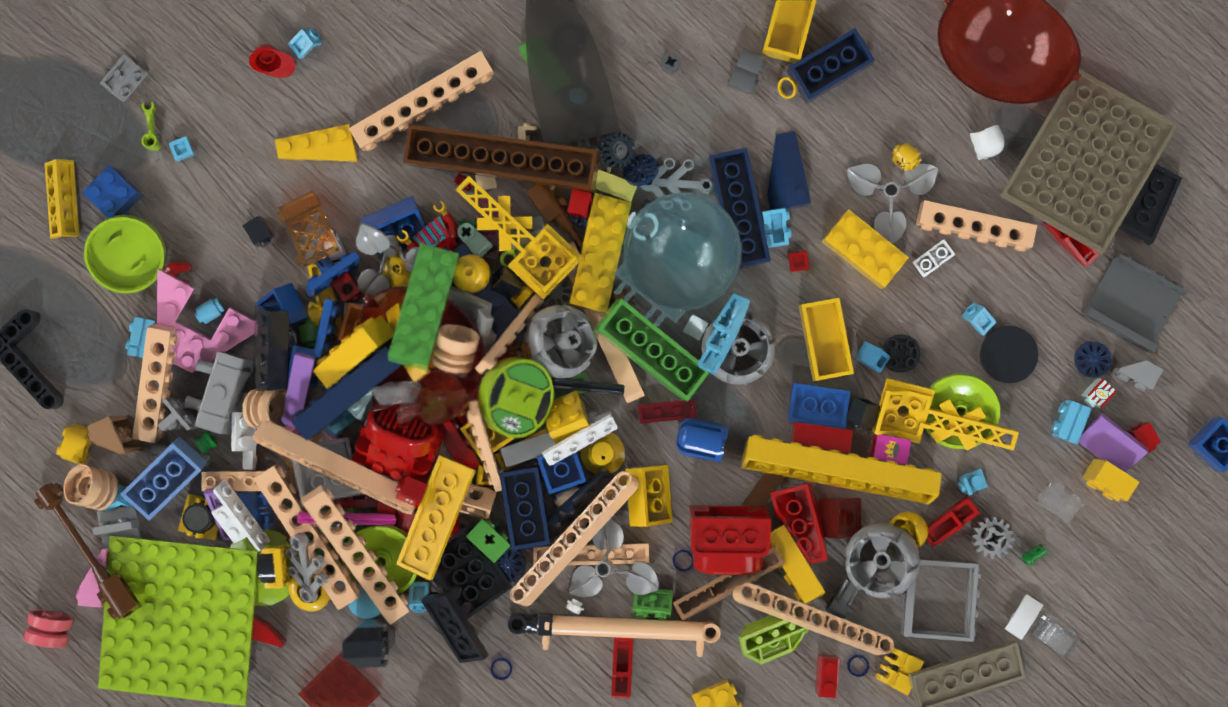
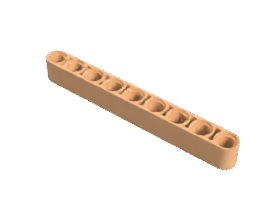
M574 241L570 242L569 244L578 252ZM577 265L568 274L572 285L574 282ZM584 309L591 326L595 328L605 314ZM596 332L597 339L618 384L625 386L623 395L627 404L645 396L627 356Z
M261 420L252 437L255 442L403 513L412 514L415 506L396 499L398 492L395 489L398 483L309 440L306 441L303 437L272 422Z
M626 471L618 473L512 588L510 592L511 600L522 606L531 605L637 490L639 486L638 479Z
M744 583L736 586L733 590V598L738 603L874 655L888 654L894 649V642L889 636L757 585ZM743 589H745L747 593L746 597L742 593ZM760 595L764 598V604L760 601ZM778 602L781 604V611L778 609ZM795 609H797L799 613L798 617L795 615ZM812 616L815 617L816 623L812 621ZM830 622H831V624H832V626H833V629H832V630L830 629V626H829V623H830ZM847 629L849 630L850 636H848L846 633Z

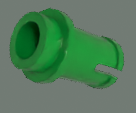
M1039 544L1029 552H1023L1021 559L1026 566H1033L1035 561L1048 554L1045 548L1042 549V544Z

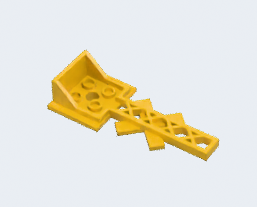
M470 176L456 189L484 217L477 218V230H498L499 251H512V244L520 251L508 267L543 300L583 259L548 224L533 237L526 230L533 229L532 216L512 217L510 196H498L497 203ZM471 183L475 187V195H466L462 190ZM487 198L489 200V208H480L478 199ZM492 212H498L499 217L493 218ZM517 229V235H511V230ZM520 238H529L531 242L523 249L520 244ZM543 257L550 258V266L542 267L540 264Z
M886 377L879 402L880 409L872 427L874 434L908 439L913 443L920 444L924 428L934 430L931 434L936 443L952 435L958 436L966 451L977 446L976 441L1014 450L1019 431L980 421L986 418L980 406L960 416L951 400L948 399L939 404L942 411L930 407L935 389ZM906 406L909 410L906 414H901L898 408ZM928 413L933 414L936 420L931 423L926 422ZM948 419L949 423L944 425L942 422ZM972 425L974 430L969 431L967 427ZM987 428L992 430L993 435L989 437H983L981 431ZM1006 433L1013 435L1010 443L1002 442L1000 436Z

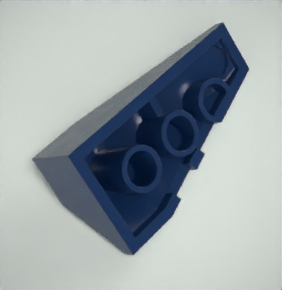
M795 131L776 134L767 192L770 210L778 208H788L790 210L806 207L811 204Z

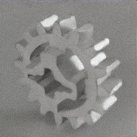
M994 516L991 517V521L987 517H984V523L978 521L979 527L972 528L976 533L971 534V537L975 538L972 545L978 546L975 551H982L981 555L984 557L988 555L990 559H993L994 555L1001 558V553L1007 555L1006 548L1013 547L1009 542L1015 540L1010 537L1014 533L1013 530H1008L1010 525L1008 523L1003 524L1004 520L1001 518L997 521ZM993 525L999 526L1002 530L996 531ZM992 534L996 535V537L993 538V541L989 540V538L992 537ZM989 544L992 550H987L983 545Z

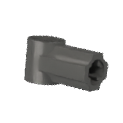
M844 579L836 595L832 596L825 611L845 619L850 611V604L859 589L851 581Z

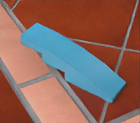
M733 293L713 324L715 330L705 343L707 349L697 363L699 368L714 375L716 374L742 325L750 304L749 299Z

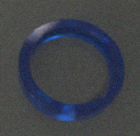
M679 550L674 554L672 561L677 570L685 572L693 567V555L691 552ZM681 552L688 553L692 558L691 565L686 569H680L675 564V557Z
M853 655L847 662L848 671L856 677L864 676L869 670V662L862 655ZM860 657L866 661V669L863 673L855 674L851 671L850 663L854 658Z
M506 658L494 660L491 665L493 677L498 680L507 679L512 673L511 662ZM497 661H505L509 664L510 672L507 676L498 677L495 675L493 666Z

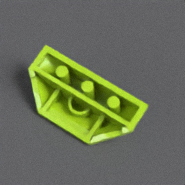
M795 611V615L797 617L799 616L798 611ZM772 615L766 616L745 625L739 636L742 654L762 665L793 652L809 629Z

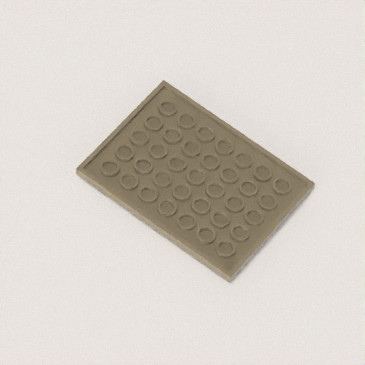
M1076 68L1000 196L1096 252L1103 254L1179 124Z

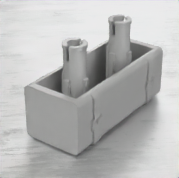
M217 351L214 363L202 359L198 360L196 371L210 374L202 400L187 396L184 402L185 408L198 411L194 426L218 434H231L232 412H238L248 377L251 374L252 360Z

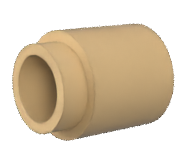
M576 485L566 488L555 495L557 499L554 502L558 508L579 490Z

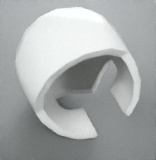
M999 125L991 126L981 132L970 133L978 160L993 157L1004 148L1005 139Z

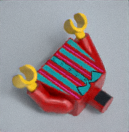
M440 201L443 205L442 209L438 210L435 204L433 208L441 213L443 217L439 215L412 237L413 241L410 240L405 230H402V232L406 235V238L400 239L397 236V239L400 243L407 244L408 249L419 247L421 243L453 252L452 250L458 245L456 241L458 225L450 212L447 213V205Z

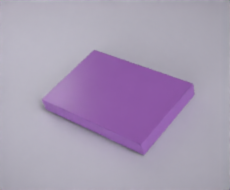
M1103 413L1083 430L1079 440L1081 445L1099 459L1107 460L1124 472L1130 469L1149 451L1146 446Z

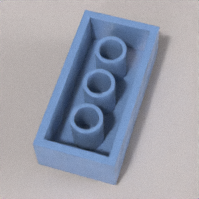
M178 436L120 495L150 520L208 462Z

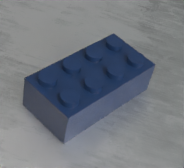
M854 28L791 65L787 73L789 77L795 80L798 92L807 104L870 67L875 59L857 29Z
M539 466L499 473L511 549L518 550L550 544L551 538Z

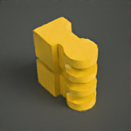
M894 647L892 653L896 654V657L892 658L885 655L884 659L891 665L899 666L898 670L892 669L889 665L881 664L880 668L888 673L883 675L877 672L875 678L908 696L911 691L908 674L921 670L924 661L917 656Z

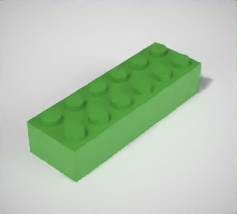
M420 243L389 350L388 361L425 371L428 370L458 263V253Z
M616 299L594 328L597 333L681 400L688 401L710 373L699 368L697 365L699 361L623 299Z

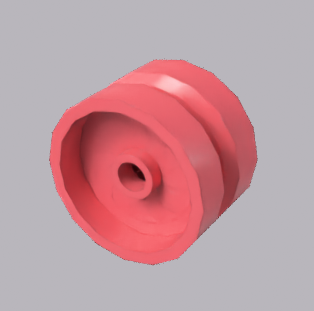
M31 610L29 612L27 623L30 627L24 631L23 640L25 642L49 648H62L68 645L70 636L66 631L72 628V616L49 610Z

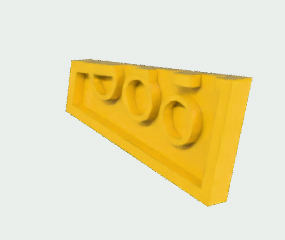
M347 124L275 139L278 158L281 160L358 162L353 135L349 130L351 125Z

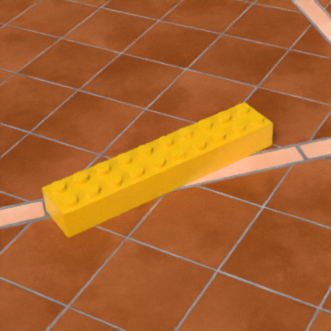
M760 435L749 436L744 445L741 461L742 469L777 474L783 477L923 504H930L939 496L942 473L936 472L935 469L931 468L923 470L910 464L905 466L897 465L898 463L895 461L881 462L874 457H867L866 459L853 453L845 455L840 454V451L837 450L824 451L817 446L804 447L796 442L788 444L783 443L780 439L767 440Z

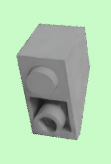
M1147 360L1116 367L1112 372L1118 374V379L1125 382L1130 381L1134 383L1135 388L1145 391L1153 390L1163 369Z

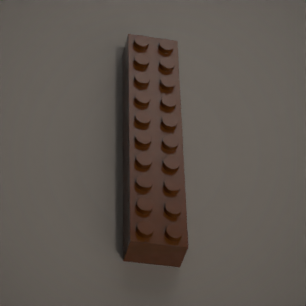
M409 124L403 163L413 167L595 192L601 153L595 149Z

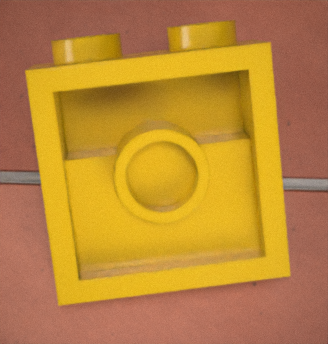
M727 679L692 693L696 707H742L741 702H736L734 698L737 692L733 683L729 684Z

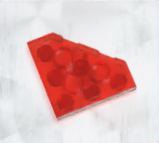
M341 652L298 693L310 707H368L381 694L355 666L343 659Z

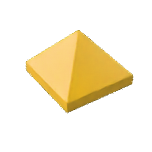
M479 465L476 485L492 486L489 485L487 477L489 473L485 472L484 466Z

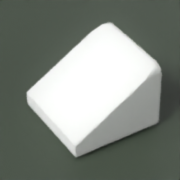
M692 314L683 332L700 340L709 323Z

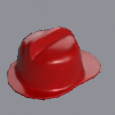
M262 44L255 47L249 56V64L253 70L273 77L285 78L292 75L295 70L294 59L271 44Z

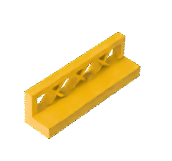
M55 159L46 162L44 165L50 239L78 237L80 235L74 160Z

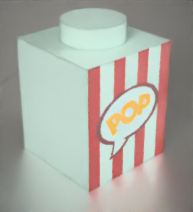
M1097 378L1081 396L1085 398L1084 402L1090 408H1102L1117 391L1103 378Z

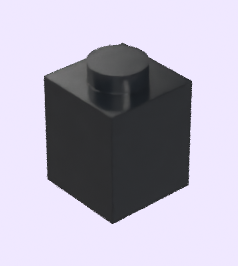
M259 215L242 225L252 243L257 247L269 245L272 242L271 239L275 237L264 218Z
M504 265L492 275L491 290L509 299L516 293L518 294L523 287L522 279Z
M854 398L847 419L853 422V426L860 429L873 427L880 406L869 399Z

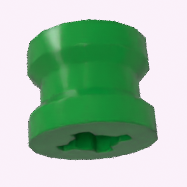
M208 430L204 431L201 437L197 436L194 438L196 446L203 454L208 453L210 448L218 446L217 439Z

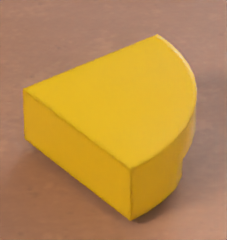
M310 301L308 305L309 319L319 326L323 307Z

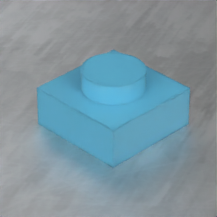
M187 136L168 143L177 162L195 155Z

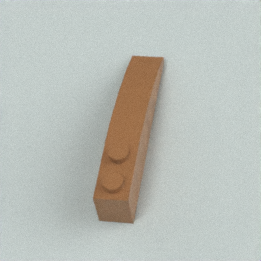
M774 546L763 557V568L759 572L749 575H722L678 599L673 604L681 619L685 621L732 595L736 586L744 583H753L785 563Z

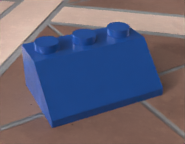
M413 196L360 219L361 223L380 230L386 236L394 235L400 239H405L406 235L402 232V230H405L411 241H413L412 237L427 226ZM399 242V247H402V249L408 246ZM377 252L376 255L381 259L384 253Z

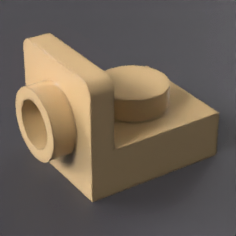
M524 123L523 126H518V139L530 141V136H527V133H538V127L532 123Z

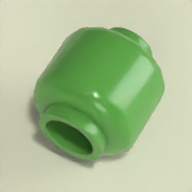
M310 319L304 320L305 324L299 326L300 341L302 344H306V347H315L319 326L315 325Z

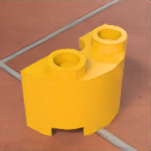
M77 423L66 426L62 433L64 437L62 444L58 446L56 454L64 460L86 465L89 456L88 450L93 443L88 437L87 432L89 430L87 426Z

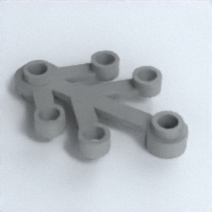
M667 158L659 168L655 179L652 180L653 183L640 186L644 191H652L661 201V205L669 208L673 200L670 196H665L659 188L667 187L680 202V206L683 209H689L692 205L691 199L685 197L678 188L699 189L701 193L709 194L713 190L714 184L709 178H703L701 181L678 180L687 171H691L694 168V162L691 159H686L683 165L669 178L659 179L667 170H672L675 167L674 159ZM671 161L673 166L667 167L666 162ZM690 162L692 167L686 168L685 163ZM704 182L709 183L710 187L708 189L703 187ZM664 199H669V200H670V204H669V205H665V204L663 203V200H664ZM688 200L689 206H683L682 202Z
M297 533L290 538L292 546L285 550L287 558L293 562V565L288 567V571L301 586L299 593L302 600L307 603L314 602L318 597V588L328 582V577L325 573L321 572L315 576V581L312 583L311 576L317 569L325 565V559L318 555L308 565L305 547L309 539L306 534Z

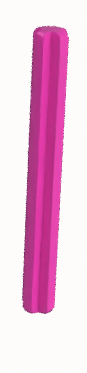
M298 512V523L317 524L309 512ZM345 513L343 515L346 520L350 519L354 525H395L396 523L395 514ZM334 521L332 524H341V522Z

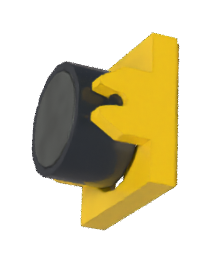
M188 493L178 531L185 532L188 536H195V538L217 540L219 529L206 497Z
M286 545L261 549L262 554L258 556V573L260 582L265 583V588L279 589L284 588L290 583L289 562L285 554Z

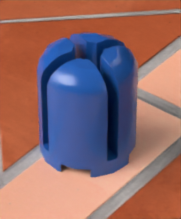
M685 418L681 422L677 434V451L684 456L711 462H721L725 440H727L728 427L723 424L696 418Z

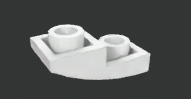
M943 239L912 263L924 278L953 257L955 253Z
M1026 594L1004 629L1020 640L1023 639L1038 616L1043 604Z

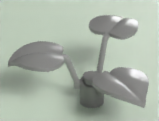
M861 164L848 168V179L854 191L862 196L872 195L875 188L883 189L884 196L889 199V213L881 212L874 220V229L893 244L901 238L906 228L904 214L902 212L893 213V199L898 196L899 189L908 186L913 194L924 195L928 193L935 183L938 168L929 164H919L913 171H904L903 179L906 184L897 185L895 182H889L884 186L877 185L881 180V173L876 166Z
M361 223L356 238L357 248L362 253L373 255L377 252H383L384 255L378 273L373 269H366L361 272L358 277V289L362 293L370 295L386 292L389 289L390 280L387 276L382 275L387 257H394L399 252L402 260L406 262V270L412 273L419 247L409 249L405 257L402 247H399V240L396 236H386L380 230Z
M610 518L593 537V543L597 549L604 550L607 548L603 561L599 562L595 569L589 565L578 567L573 573L569 593L579 597L594 596L603 587V581L600 577H607L612 573L630 574L626 579V584L631 592L638 595L657 591L659 589V580L654 569L644 562L634 563L631 571L614 569L613 562L608 560L610 548L617 549L622 545L624 532L620 525Z

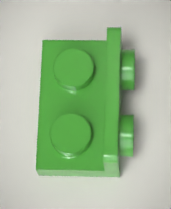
M658 589L645 595L634 594L632 615H636L638 618L651 616L658 620L670 618L673 590Z

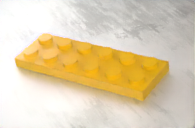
M598 193L594 194L580 252L583 259L577 265L568 305L604 314L607 312L631 202Z
M442 455L438 456L424 498L418 507L396 565L428 580H433L476 470Z

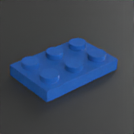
M325 299L313 357L322 358L325 355L327 356L333 348L331 341L332 336H335L337 332V325H335L336 317H339L341 313V306H339L338 301Z
M792 383L787 421L845 429L850 391Z

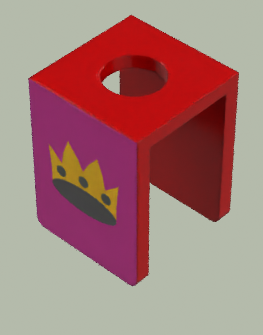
M873 433L869 457L882 461H895L906 465L911 440Z

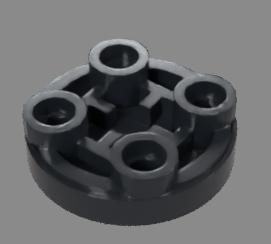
M898 334L891 336L884 342L881 348L890 356L885 366L894 372L910 371L916 367L920 358V349L917 341L908 335Z

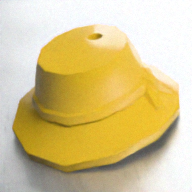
M611 432L582 448L581 460L586 469L594 474L603 467L610 473L619 470L625 460V448L620 438Z

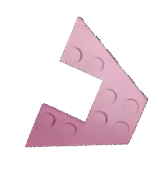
M159 269L157 272V324L177 328L178 342L174 346V353L176 354L175 365L193 373L196 371V364L199 359L210 362L216 358L217 351L226 352L254 334V319L232 307H229L212 339L176 321L195 287ZM159 343V348L164 351V345Z

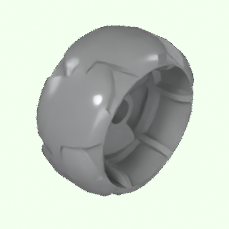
M554 305L541 309L529 320L526 325V332L523 335V350L526 358L543 366L550 375V378L565 379L579 375L591 364L590 359L594 356L597 349L596 331L593 326H590L589 318L579 309L569 305ZM554 319H561V333L555 334L553 338L544 336V333L547 331L546 325ZM553 347L558 351H562L565 365L555 364L550 359L549 353L546 352Z
M746 312L742 325L754 330L760 342L749 344L747 340L739 338L738 331L730 352L726 355L714 375L719 380L729 384L751 383L762 377L772 365L776 350L775 339L769 326L755 314ZM716 319L708 326L704 333L701 344L702 356L707 349L705 343L715 330L713 324ZM736 343H738V344L742 343V344H743V346H742V347L744 348L743 352H742V350L739 351V352L736 351V350H737V347L735 346ZM748 354L758 359L747 370L733 371L736 357Z
M872 523L860 529L849 540L844 555L845 569L851 582L857 589L863 590L867 595L876 598H892L903 593L914 583L920 571L921 560L916 542L904 529L893 526L890 523ZM871 539L878 553L875 554L873 561L861 563L863 560L862 555H860L862 547ZM893 542L899 547L904 556L903 561H896L898 552L894 547L888 546L889 543ZM888 567L899 577L895 581L888 583L879 582L876 577L872 578L878 568L886 569Z

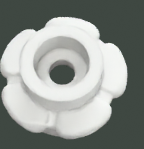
M574 598L571 601H567L566 608L578 615L581 610L584 611V608L581 607L583 603Z

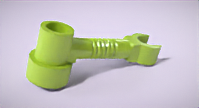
M151 101L152 107L147 110L146 104L142 103V109L146 115L148 133L142 137L141 143L148 150L158 151L161 144L155 132L154 115L156 105Z

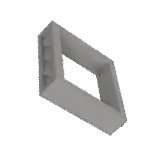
M920 558L921 565L968 568L964 632L912 629L915 595L914 581L903 592L900 634L904 637L974 642L975 633L977 632L975 617H978L976 599L980 595V588L977 586L978 579L981 577L979 564L968 561Z

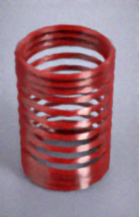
M459 173L454 179V183H457L459 186L466 177ZM469 183L464 190L468 192L473 185Z

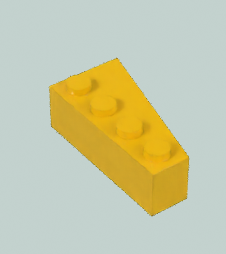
M785 525L772 531L770 549L775 546L785 564L778 567V569L782 568L786 575L783 577L789 586L792 585L796 591L794 595L798 602L809 605L824 596V589Z

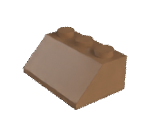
M128 415L108 416L87 426L89 439L98 446L119 454L143 451L140 441L132 439L134 427Z

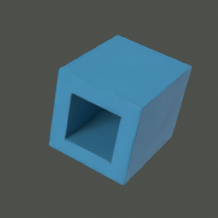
M865 341L858 349L855 358L865 366L881 373L890 356L882 349Z

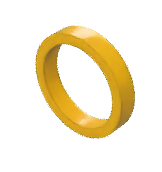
M784 77L778 82V91L783 98L790 99L797 94V84L791 77ZM784 80L790 81L793 85L794 91L791 96L786 95L782 90V82Z

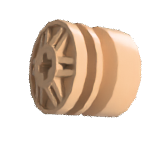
M448 324L439 327L436 339L437 346H435L432 359L433 364L446 372H470L473 369L474 352L477 350L479 335L474 330L465 326Z
M253 389L249 391L243 402V416L247 424L252 428H258L261 420H267L284 429L288 427V425L281 424L287 390L266 391L263 389Z
M79 464L70 470L63 486L64 496L70 504L94 510H104L113 503L117 495L118 480L111 471Z

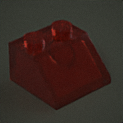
M861 498L819 499L818 510L824 538H849L861 529Z

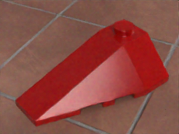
M807 482L770 493L776 514L781 518L787 531L796 541V545L807 562L812 564L828 560L812 483Z

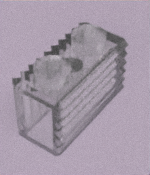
M1043 615L1031 634L1062 656L1068 658L1080 640L1075 636L1077 632L1068 626L1063 628L1059 625L1061 621L1050 615V617Z

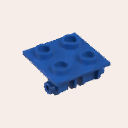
M262 491L237 494L263 530L275 528L274 510Z

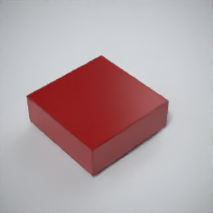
M807 250L787 254L790 272L810 269Z

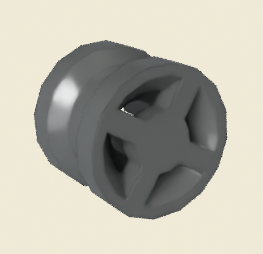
M674 52L666 53L661 60L662 70L667 74L676 73L680 67V57Z

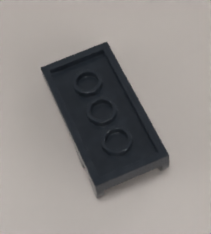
M1155 164L1118 229L1143 240V243L1146 245L1154 243L1183 177Z
M603 467L547 518L549 523L563 534L614 479V476Z
M452 588L444 593L431 592L427 594L421 602L459 663L485 660L489 654L484 644L476 635L474 628L471 627L466 619L471 607L470 602L457 604V599L460 597L462 589Z

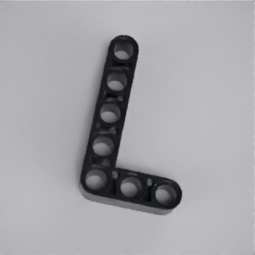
M20 310L0 328V340L3 344L0 349V362L44 409H58L63 405V396L16 346L38 326L41 320L40 315L33 310ZM28 314H30L31 320L29 323L26 322V316ZM14 327L17 330L15 336L12 335V329ZM12 354L15 355L14 363L10 360ZM25 368L28 369L27 377L23 375ZM38 382H40L41 384L40 391H37L36 384ZM51 396H53L54 398L53 405H50L49 398Z

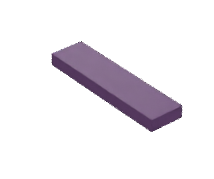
M299 352L295 353L281 424L295 427L291 423L295 419L293 415L299 410L305 409L316 357Z

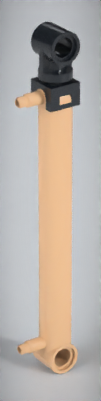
M520 612L512 614L508 620V629L513 634H537L538 628V635L542 636L543 650L549 649L550 636L552 634L696 641L697 657H702L704 641L714 643L718 641L721 634L718 625L714 621L698 622L562 616L549 613H540L538 620V614H523ZM513 620H522L523 626L520 628L515 627ZM707 628H714L716 630L715 634L707 636L705 634Z

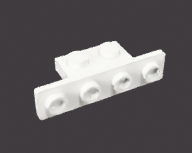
M243 393V402L248 393ZM232 412L231 451H243V469L256 470L257 442L252 439L256 428H252L247 424L243 412Z
M609 414L595 423H592L589 418L590 426L543 451L542 454L548 465L551 466L616 430L618 427L612 415Z
M223 480L213 489V492L223 505L215 508L211 512L233 543L247 537L258 552L261 551L270 542V539L229 483Z

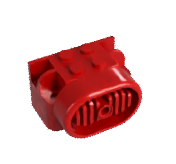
M381 402L373 406L369 411L368 418L356 441V450L351 461L396 480L403 481L408 476L426 484L438 459L443 434L437 429L435 420L429 414L398 402Z
M689 505V539L693 552V566L696 570L715 575H749L757 573L763 568V557L770 551L771 517L766 506Z

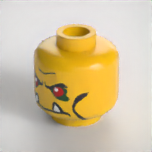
M909 143L898 144L892 151L894 155L892 162L903 171H913L921 161L920 151Z

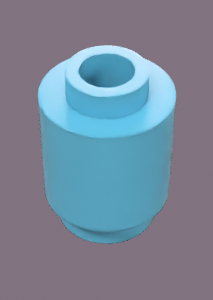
M216 297L196 307L197 312L194 315L200 323L204 322L207 324L222 315L221 312L225 311V309Z

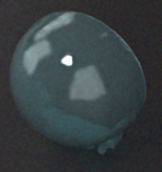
M672 193L651 201L635 215L628 227L624 240V262L614 273L622 282L614 293L618 295L627 284L632 289L625 295L623 299L625 302H628L635 292L649 301L653 306L644 316L646 319L651 318L655 310L659 309L662 314L655 320L654 325L656 327L661 324L666 316L676 323L685 311L703 308L718 300L733 283L741 263V241L738 229L731 216L719 204L707 197L694 193Z

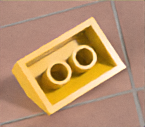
M668 465L626 468L625 471L636 477L639 481L637 490L628 499L630 526L647 527L673 522Z

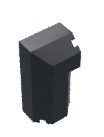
M383 617L365 619L342 642L343 659L356 668L386 667L388 659H385V655H389V650L395 644V628L389 625Z

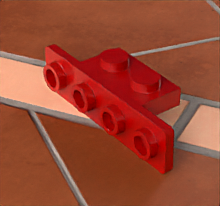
M438 402L425 410V413L435 420L437 429L443 434V442L455 461L474 470L477 469L481 463L470 448V442L459 431L460 425L455 418L452 420L443 404Z

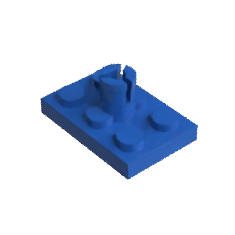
M325 252L318 255L313 260V263L322 274L319 276L316 274L307 281L306 287L309 297L311 299L330 287L332 282L339 277L358 268L359 256L356 252L352 254L346 253L336 265L331 262Z

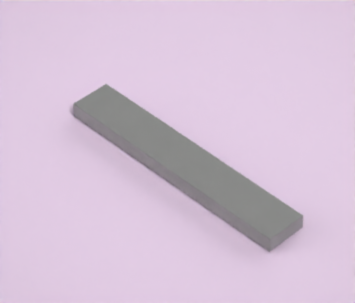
M611 412L590 419L592 423H595L611 414ZM546 433L501 448L500 450L506 467L541 456L543 451L556 444L550 434Z

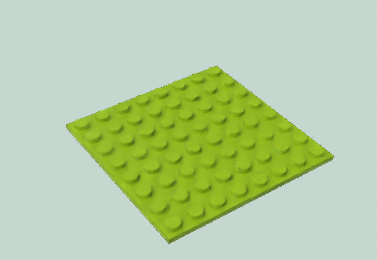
M110 535L107 571L111 576L115 573L122 575L142 607L128 617L119 620L118 617L113 619L109 615L107 609L110 608V605L107 601L105 602L98 688L246 706L259 552Z

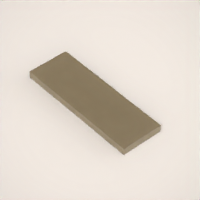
M1016 640L908 674L916 707H937L1026 678Z

